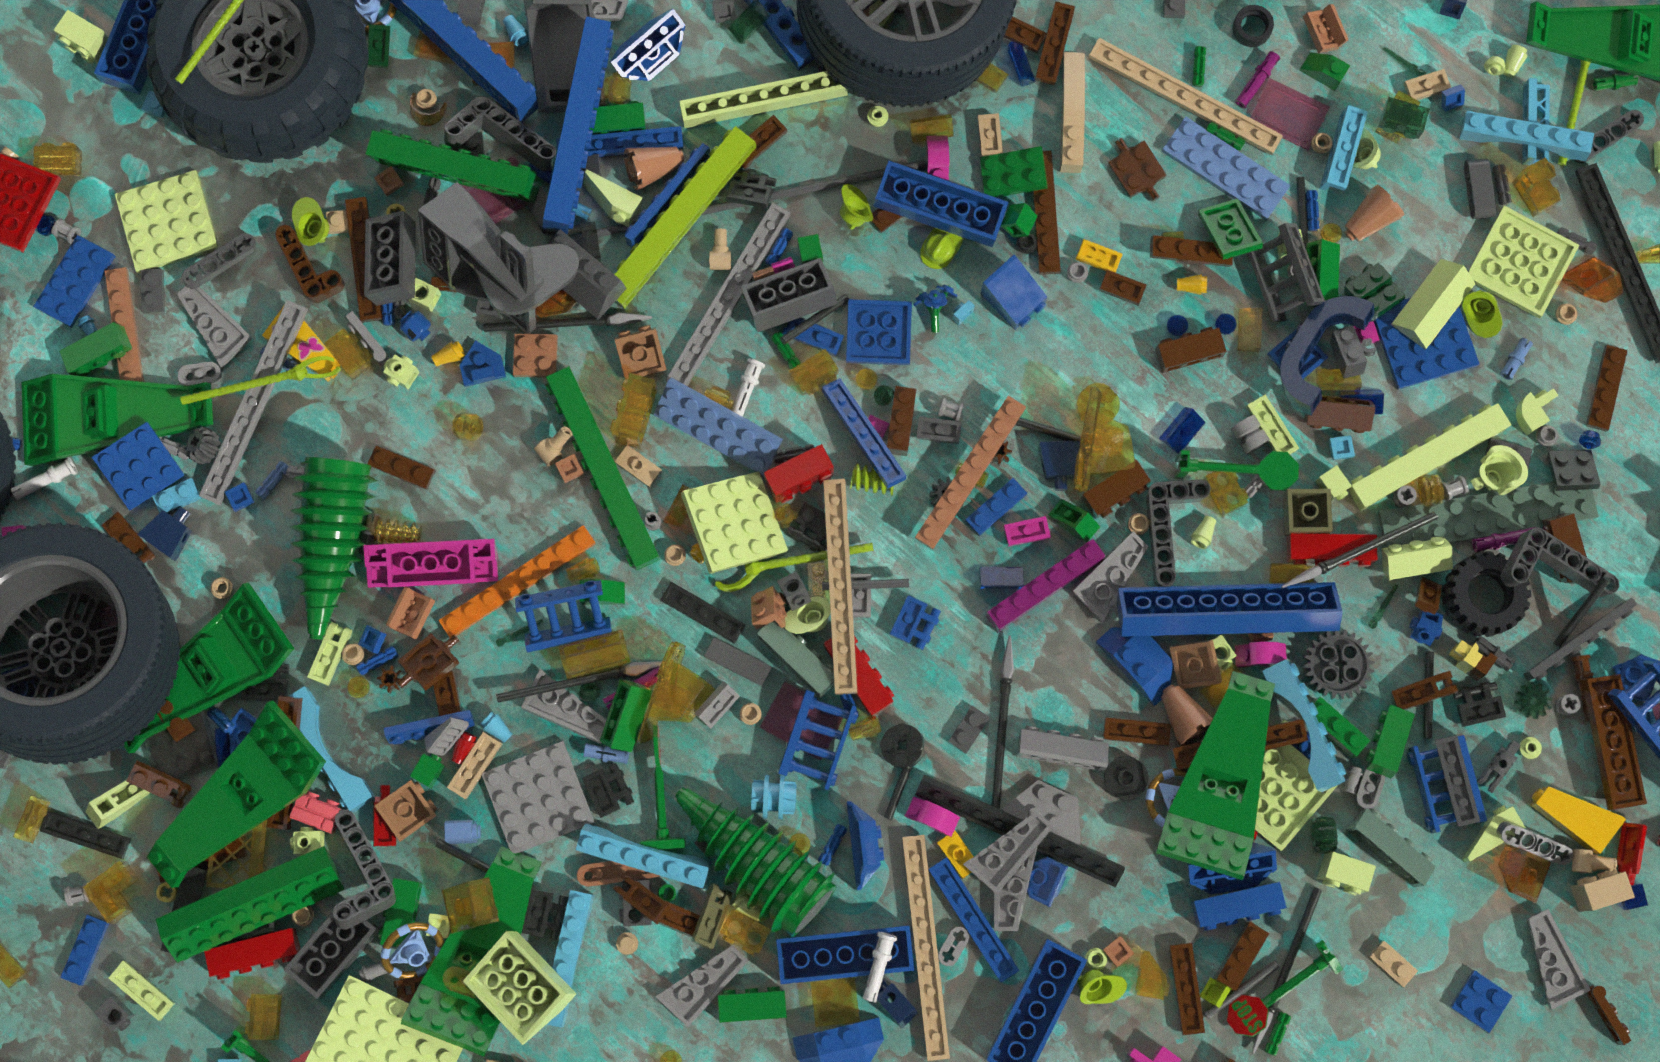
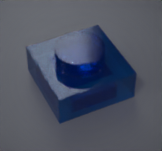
M1643 884L1632 885L1631 888L1635 898L1622 901L1624 910L1648 906Z

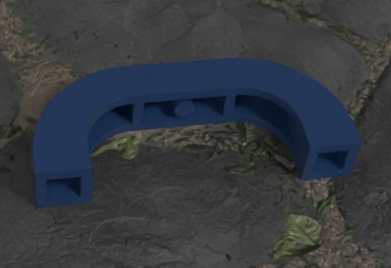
M1353 296L1332 298L1315 307L1304 323L1298 325L1294 339L1289 340L1285 347V353L1280 366L1283 391L1290 403L1297 409L1312 416L1322 400L1321 389L1306 382L1301 377L1300 371L1324 332L1336 324H1350L1365 330L1375 314L1374 303Z

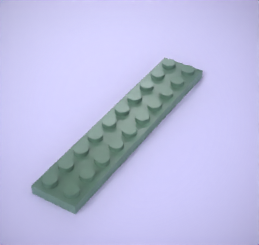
M1554 482L1518 487L1505 495H1499L1498 492H1489L1453 498L1449 501L1442 500L1378 512L1382 535L1432 512H1435L1438 517L1433 522L1385 543V548L1392 544H1409L1415 540L1428 541L1433 537H1443L1449 543H1456L1491 536L1492 533L1503 534L1532 527L1542 528V520L1564 513H1574L1577 522L1599 517L1592 489L1556 491Z

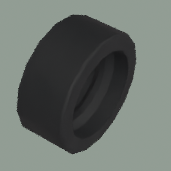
M1248 5L1242 8L1236 15L1232 26L1233 34L1242 45L1258 47L1270 38L1274 28L1273 17L1262 6ZM1246 16L1259 17L1265 24L1264 33L1255 37L1247 35L1241 28L1242 20Z

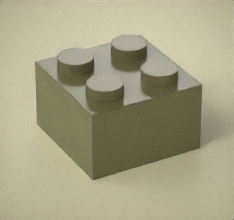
M1287 489L1283 493L1285 536H1288L1290 533L1330 534L1333 531L1331 489Z

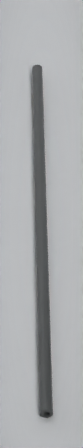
M925 160L902 164L915 170L926 168ZM886 168L772 192L770 201L881 178ZM722 202L709 205L702 215L749 205ZM618 224L596 230L598 237L626 232L628 227Z

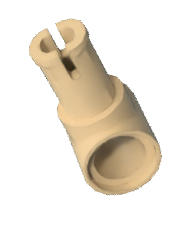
M718 228L714 230V247L709 253L710 270H731V251L727 247L726 229Z
M564 426L554 437L542 440L534 448V451L547 466H551L561 458L562 453L560 451L563 449L562 446L573 433L568 427Z
M1572 849V872L1592 873V871L1597 869L1614 870L1617 868L1616 858L1597 856L1592 850Z

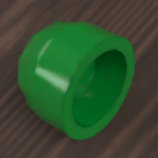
M664 884L658 889V897L667 902L674 900L676 890L672 885ZM667 887L669 889L665 899L663 898L665 888Z

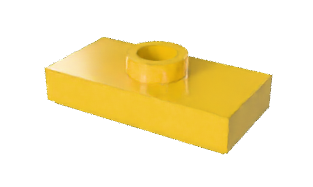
M1083 239L1075 260L1103 271L1110 270L1116 273L1123 254Z
M955 830L952 837L945 836L937 842L962 879L972 873L963 864L974 856Z

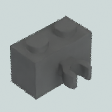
M1354 325L1333 330L1330 345L1343 379L1364 374L1367 364L1365 356H1373L1376 351L1375 348H1366V346L1371 345V338L1364 339L1360 343Z

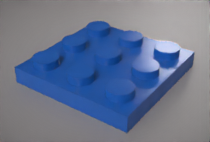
M848 299L846 363L910 365L912 302Z
M148 421L92 456L94 462L129 511L185 475Z

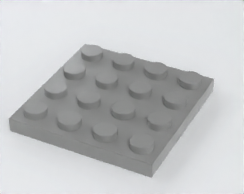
M564 741L482 774L509 849L515 854L581 829L585 824L591 825L595 823Z

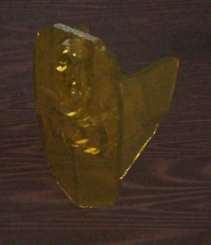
M1091 386L1080 449L1076 458L1073 488L1077 492H1087L1091 474L1112 473L1135 467L1129 428L1127 425L1099 413L1102 393L1095 386Z
M679 642L670 643L658 670V679L638 735L637 743L639 744L648 742L653 738V725H657L658 721L691 723L696 717L695 712L716 690L702 677L681 664L686 646Z

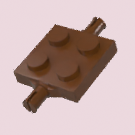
M1120 138L1115 144L1121 153L1108 162L1110 168L1130 198L1139 193L1147 192L1152 202L1157 200L1160 196L1154 189V186L1166 177L1165 171L1145 140L1128 148L1123 138Z
M432 633L397 660L406 672L402 678L396 681L397 684L403 688L410 681L418 683L425 691L428 690L459 664L457 658L450 651L454 645L460 642L459 639L453 635L446 642L438 640Z

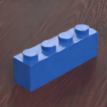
M1280 882L1191 902L1197 928L1203 927L1204 931L1216 929V924L1225 922V926L1238 924V919L1246 917L1247 921L1260 919L1259 914L1268 913V917L1282 914L1281 909L1287 908Z

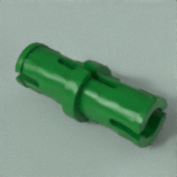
M1614 73L1608 77L1593 78L1592 86H1596L1593 88L1594 91L1606 89L1619 90L1620 87L1637 86L1638 77L1634 78L1637 75L1631 73L1622 75Z

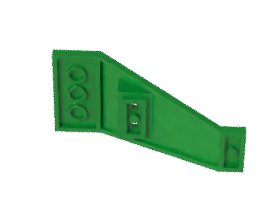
M243 583L221 612L180 648L176 680L173 679L174 686L171 688L169 697L165 698V701H170L173 704V711L170 714H163L160 711L163 722L156 713L154 715L155 719L150 721L146 729L143 728L140 730L141 733L133 737V740H128L124 743L128 753H135L147 738L167 729L172 719L177 717L182 720L189 718L272 677L295 649L250 583Z

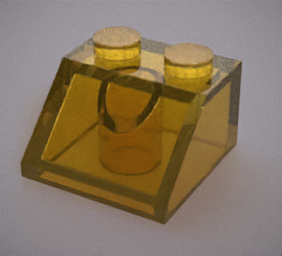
M489 877L468 881L442 890L451 933L499 921Z

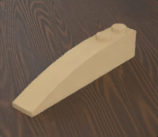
M1064 52L1060 172L1081 173L1084 155L1085 53Z

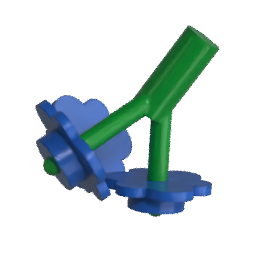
M949 285L936 286V290L930 291L929 294L927 292L919 293V296L915 298L917 302L913 304L914 307L923 303L930 313L931 332L933 333L939 332V312L942 306L947 305L946 297L957 298L958 296L953 293L954 289Z

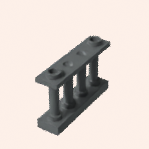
M1284 223L1278 226L1280 236L1263 244L1262 249L1246 253L1251 261L1268 308V315L1272 322L1287 321L1285 312L1304 302L1307 305H1319L1325 302L1296 223ZM1284 243L1288 252L1287 255L1267 265L1263 254ZM1292 263L1295 271L1294 275L1274 285L1270 273ZM1299 283L1302 294L1281 304L1278 292Z

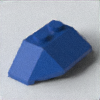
M673 8L647 22L619 46L610 61L611 65L622 79L651 80L680 55L686 25Z
M1111 627L1096 641V644L1153 706L1157 705L1162 700L1163 690L1171 685L1172 659L1151 636L1121 637L1120 628Z
M847 801L856 890L860 891L880 867V861L884 860L883 847L879 848L878 839L882 838L880 825L876 826V821L852 801Z
M1254 842L1243 880L1187 863L1189 883L1211 895L1254 888L1265 880L1270 873L1277 870L1275 848Z
M877 1017L792 1037L797 1060L800 1062H871L884 1037L880 1019Z

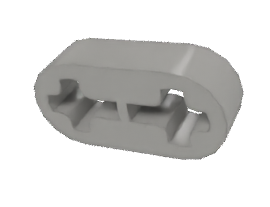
M955 927L950 931L938 953V959L942 965L952 966L957 962L969 940V933L965 928ZM960 931L964 932L963 937L965 938V940L959 941L957 945L954 946L953 942L955 941V937L953 936V933H959ZM953 947V961L948 960L944 962L943 951L948 952Z

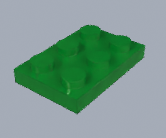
M1042 146L980 157L984 194L997 198L1048 189Z
M1238 198L1198 211V216L1222 260L1263 248V242Z

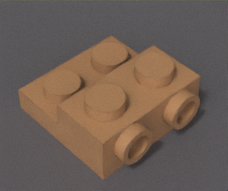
M651 325L641 326L638 328V332L630 333V330L617 333L618 337L614 338L625 381L667 370L656 327L651 328Z
M410 780L375 805L377 811L400 842L437 816L435 811L438 809L431 799L426 801L422 796V793L425 791L418 781L413 783Z

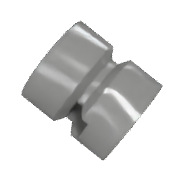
M1255 415L1245 418L1231 428L1236 439H1241L1240 445L1246 455L1270 441L1266 432L1259 429L1261 424Z

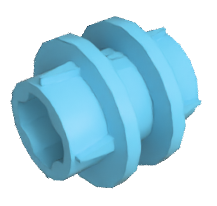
M765 775L764 780H754L752 782V812L763 813V819L768 818V811H777L778 819H783V814H794L796 809V782L785 781V776H780V783H769L770 775Z

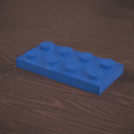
M77 235L33 307L72 328L104 277L105 271L108 270L116 256Z

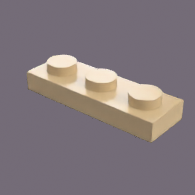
M483 732L447 788L467 800L482 777L483 772H485L502 746V743Z

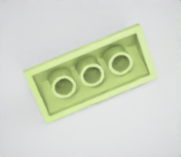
M1440 259L1391 325L1426 350L1475 285L1464 265Z

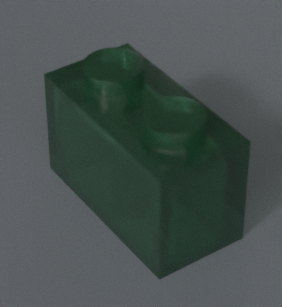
M1389 97L1384 104L1378 127L1383 128L1388 133L1396 132L1403 134L1404 137L1409 139H1419L1424 132L1430 108Z

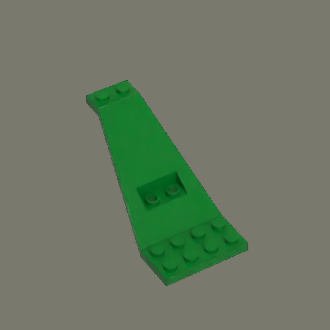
M1536 1L1530 3L1526 43L1542 50L1660 81V4L1550 8Z
M49 374L21 382L24 465L27 466L103 450L147 421L158 437L213 425L212 398L182 405L180 400L181 396L211 390V383L207 382L182 386L63 374Z
M1232 671L1227 691L1169 808L1156 854L1243 880L1254 840L1270 705L1275 683Z
M274 701L267 702L249 734L156 840L147 855V859L171 888L179 887L190 869L305 795L326 763V760Z
M500 847L493 863L419 984L402 1017V1025L485 1057L501 1022L469 989L463 980L506 931L518 932L521 935L532 884L540 870L541 861L521 853L515 854L506 847Z

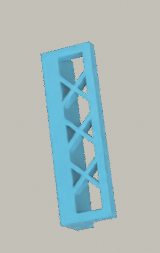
M1529 78L1523 85V121L1549 125L1550 85L1537 84V79ZM1537 90L1544 91V99L1540 102L1537 101ZM1537 108L1544 114L1540 122L1537 121ZM1522 144V165L1548 166L1549 150ZM1536 148L1543 153V160H1536Z
M1348 105L1341 112L1319 189L1326 191L1330 186L1343 191L1347 189L1368 111Z

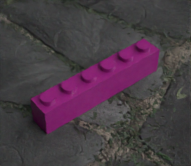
M1094 539L1090 540L987 611L985 616L997 633L1100 563L1105 558V554Z

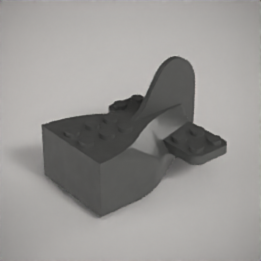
M458 182L418 209L424 265L457 292L474 299L490 302L495 311L504 314L526 334L536 329L535 309L568 285L578 272L579 258L574 249L564 244L524 246L513 233H508L505 230L501 232L480 204Z

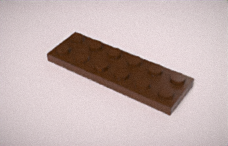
M1621 675L1581 680L1607 809L1615 810L1647 804L1631 724L1607 695L1613 688L1624 690Z

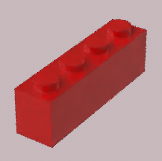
M1290 533L1286 537L1287 562L1293 563L1294 566H1306V563H1315V566H1317L1319 562L1333 559L1376 539L1377 534ZM1377 548L1340 564L1338 567L1350 566V563H1358L1359 567H1370L1371 564L1378 560Z
M854 635L858 692L855 694L872 718L893 704L892 698L894 694L888 685L886 687L883 686L880 681L882 679L881 674L876 667L871 668L868 663L870 661L869 656L864 649L861 651L856 646L858 640ZM832 638L823 643V646L833 660Z
M289 928L204 951L209 977L217 976V980L231 977L230 973L238 971L239 974L252 972V967L260 965L261 969L274 966V961L290 962L301 949L296 928Z

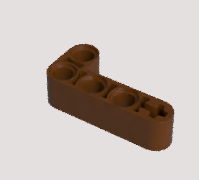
M281 225L277 228L275 233L276 239L303 293L311 302L320 303L343 291L345 282L337 271L328 270L317 275L302 243L291 226ZM287 234H289L288 236L292 242L291 244H288V242L286 241L285 236ZM301 252L298 258H292L293 253ZM310 270L307 276L301 277L302 271ZM338 278V282L335 285H329L331 279ZM319 288L318 293L310 295L311 289Z

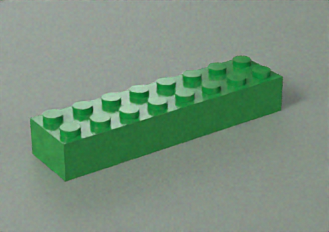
M380 129V132L374 130L371 132L365 155L379 164L452 183L458 182L460 185L535 204L542 179L526 165L518 164V167L510 165L511 162L503 159H498V162L490 160L491 157L483 154H478V157H476L467 150L459 149L457 152L444 144H439L437 147L428 140L419 139L418 142L405 134H400L398 137L392 135L393 132L385 129Z
M325 846L163 915L156 919L161 941L178 963L201 952L208 951L224 942H228L242 934L251 932L265 924L272 923L288 914H293L297 910L313 905L320 900L334 896L345 890L338 868Z

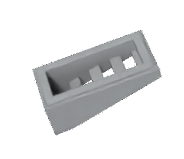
M450 717L425 737L426 751L444 756L467 729L469 723Z

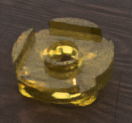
M1094 383L1087 386L1079 394L1076 402L1077 413L1081 421L1096 427L1111 423L1120 408L1118 395L1114 393L1111 387L1102 383ZM1096 400H1100V403L1104 404V407H1101L1100 410H1096L1092 406Z

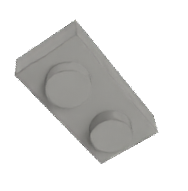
M851 574V581L871 580V574ZM852 589L853 618H871V589Z
M723 681L695 712V715L709 728H712L740 696Z

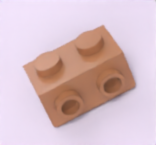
M1329 4L1323 10L1307 12L1302 16L1318 53L1337 50L1348 41L1347 34L1334 4Z
M773 586L764 591H759L751 597L752 625L756 630L773 621H776L781 628L786 626L785 617H787L784 605L786 600L781 592L778 593Z
M404 587L393 611L389 615L386 626L416 640L435 600L417 593L408 587Z

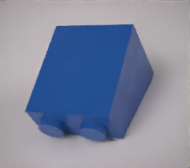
M1015 255L1010 257L982 284L980 294L1014 330L1019 326L1023 328L1031 320L1030 316L1034 312L1038 314L1046 307L1047 295Z

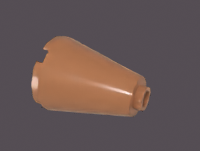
M677 147L627 148L624 150V154L628 153V158L624 159L626 172L630 182H635L636 186L633 187L635 190L642 189L677 170L682 162H684L683 152L678 150Z
M1377 184L1370 190L1344 226L1346 231L1344 233L1352 242L1354 240L1359 242L1401 219L1404 216V212L1397 202H1393L1390 198L1391 195Z
M1170 685L1165 688L1161 699L1178 744L1180 746L1194 743L1193 740L1197 738L1202 739L1213 717L1180 686Z

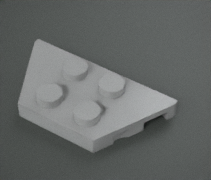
M1040 780L1033 783L1002 809V811L1022 820L1038 811L1054 825L1050 833L1078 846L1081 844L1078 798Z

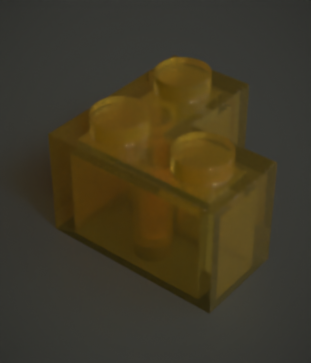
M1546 157L1524 168L1512 182L1533 218L1555 207L1561 201L1558 189L1551 184V181L1556 176L1555 168L1551 162H1548Z
M118 861L83 888L108 924H116L133 911L122 892L140 879L127 861Z

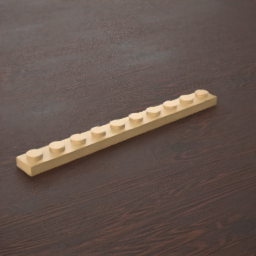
M1101 38L1097 40L1088 58L1200 118L1208 122H1214L1219 128H1225L1234 133L1236 137L1243 138L1247 143L1270 155H1273L1283 137L1280 133Z
M845 479L823 480L835 694H855L858 692Z
M924 835L902 837L927 1061L950 1059Z

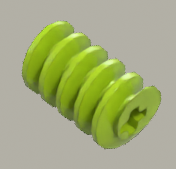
M856 463L852 472L850 490L854 484L857 491L864 485L865 492H868L870 487H872L873 492L877 493L878 489L881 488L882 494L885 495L889 489L890 495L893 496L894 486L887 489L873 467L869 471L868 466L865 464L863 469L860 470L859 463Z

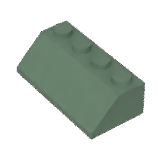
M776 621L767 624L757 632L758 640L811 691H814L817 697L821 699L834 685V668L830 664L825 666L820 661L822 659L821 655L814 649L810 651L805 646L807 642L799 634L794 636L784 627L781 628Z
M1367 808L1362 809L1346 830L1411 886H1425L1436 867L1431 863L1433 860L1424 852L1420 854L1414 849L1415 844L1408 838H1401L1397 834L1398 830L1390 823L1385 824L1381 821L1380 814L1372 808L1370 810Z

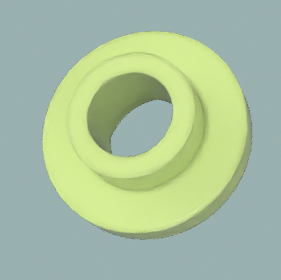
M1492 56L1485 61L1484 69L1490 75H1501L1505 71V62L1498 56Z
M881 106L872 107L867 115L869 123L875 127L885 125L888 121L887 110ZM880 113L882 117L875 118L874 115Z
M1527 737L1520 742L1519 751L1524 758L1534 759L1540 755L1542 747L1536 738ZM1529 744L1534 746L1533 752L1528 750Z
M1099 948L1090 949L1085 955V959H1087L1086 965L1091 970H1101L1107 963L1105 952ZM1094 955H1097L1100 958V961L1097 964L1092 962V957Z

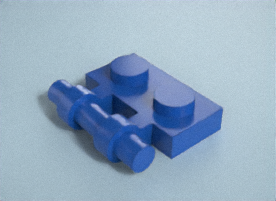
M908 595L890 632V636L910 644L912 637L919 639L915 647L923 650L926 643L929 644L930 634L934 626H937L939 622L938 617L941 611L933 608L931 614H927L924 611L928 604ZM921 619L926 621L922 632L916 630Z

